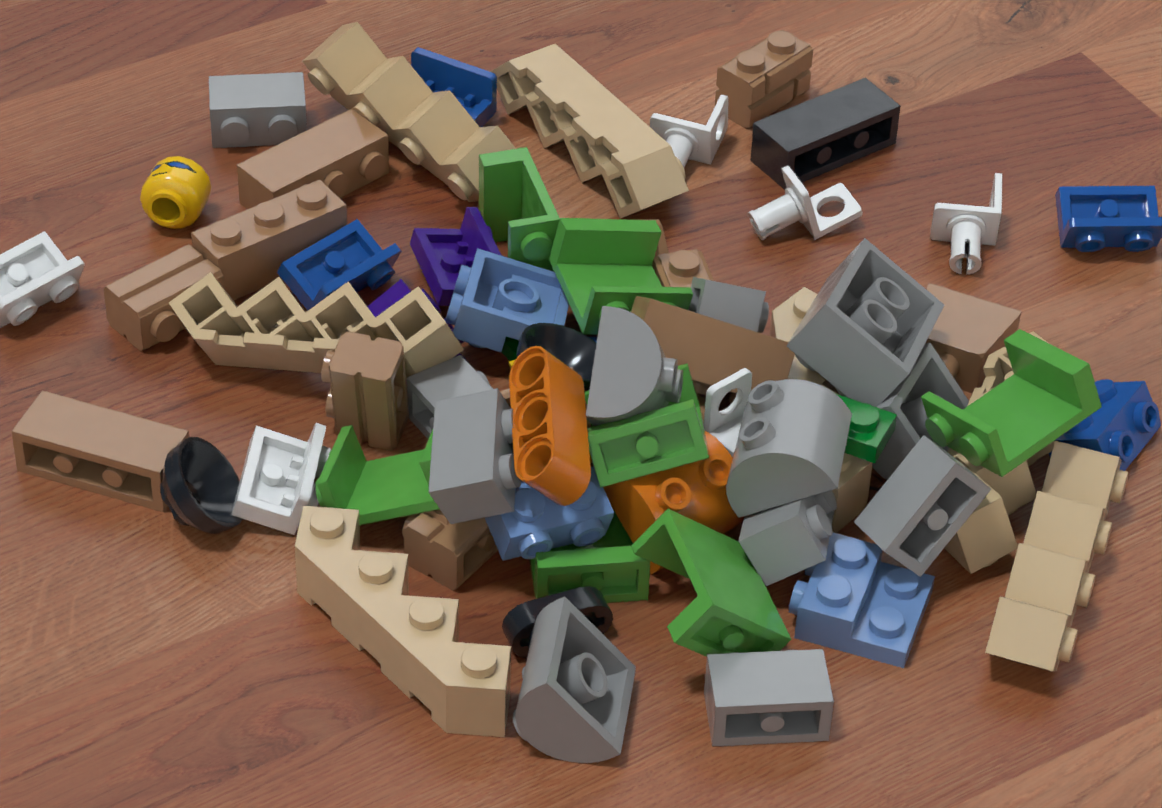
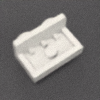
M45 231L0 254V328L10 322L13 326L20 325L36 313L38 307L51 300L54 303H60L73 295L79 288L78 282L85 266L82 259L76 256L67 260Z
M315 423L310 438L306 442L256 425L250 439L231 515L295 535L300 523L303 506L317 507L318 505L314 479L320 477L331 451V448L322 446L326 426Z

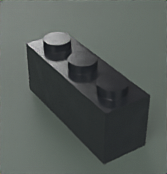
M867 78L860 79L754 122L750 161L785 190L787 187L781 168L787 165L803 183L896 144L901 106Z

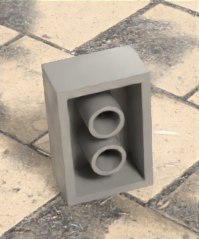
M864 238L826 279L788 342L787 347L795 353L796 358L803 366L809 370L817 371L835 386L839 395L876 407L910 374L944 304Z

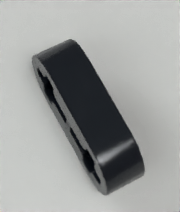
M585 586L517 605L508 612L502 623L503 632L513 652L519 657H528L534 624L538 614L548 604L564 596L602 634L606 633L612 624L613 614L602 593L595 587Z

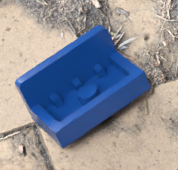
M417 47L411 53V66L431 91L450 90L479 127H483L497 112V76L494 73Z
M1062 186L1058 188L1055 194L1061 248H1076L1081 252H1094L1104 247H1124L1128 251L1139 252L1157 247L1162 238V217L1158 215L1155 186Z
M356 219L282 262L277 273L308 311L347 282L351 284L356 292L361 291L367 286L371 290L381 287L395 274V270L392 267L402 251L396 243L382 250L360 221Z
M1109 379L1099 380L1095 382L1102 407L1054 440V442L1059 441L1120 457L1122 461L1119 470L1125 471L1160 428L1159 410L1151 398L1145 381L1113 382Z

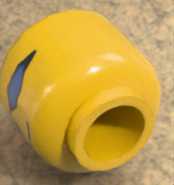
M169 156L160 160L151 170L142 186L140 195L142 208L148 217L160 226L170 229H183L190 226L201 215L209 200L211 192L209 176L202 166L182 156Z

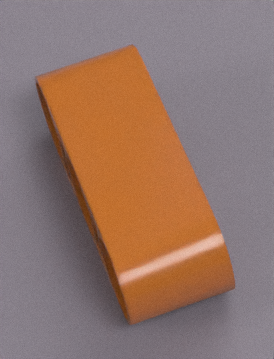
M533 346L527 348L517 357L509 375L511 409H513L514 469L516 476L557 505L566 506L573 504L583 495L591 477L584 382L580 374L541 346Z

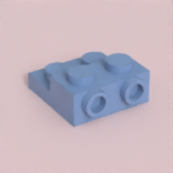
M477 248L472 267L461 265L445 321L448 324L454 325L453 334L457 339L477 348H488L501 352L506 336L519 340L525 328L532 324L553 323L564 326L569 302L555 272Z
M593 466L591 467L590 482L586 491L573 504L566 506L557 505L522 481L521 486L515 488L514 512L485 517V520L502 561L520 556L524 559H534L535 552H547L553 548L573 543L575 546H587L598 541L606 535L614 511L604 488H600Z
M833 532L829 538L826 560L805 569V575L811 576L808 583L797 580L789 604V613L797 615L794 638L904 668L931 597L935 576L923 573L920 577L910 569L881 562L883 550L877 544Z

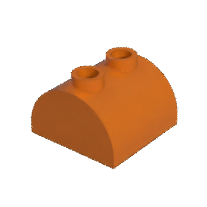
M705 431L709 458L603 487L613 510L633 543L667 509L673 510L722 534L743 522L744 516L738 518L730 506L726 494V485L733 457L712 434ZM650 562L651 575L664 568Z

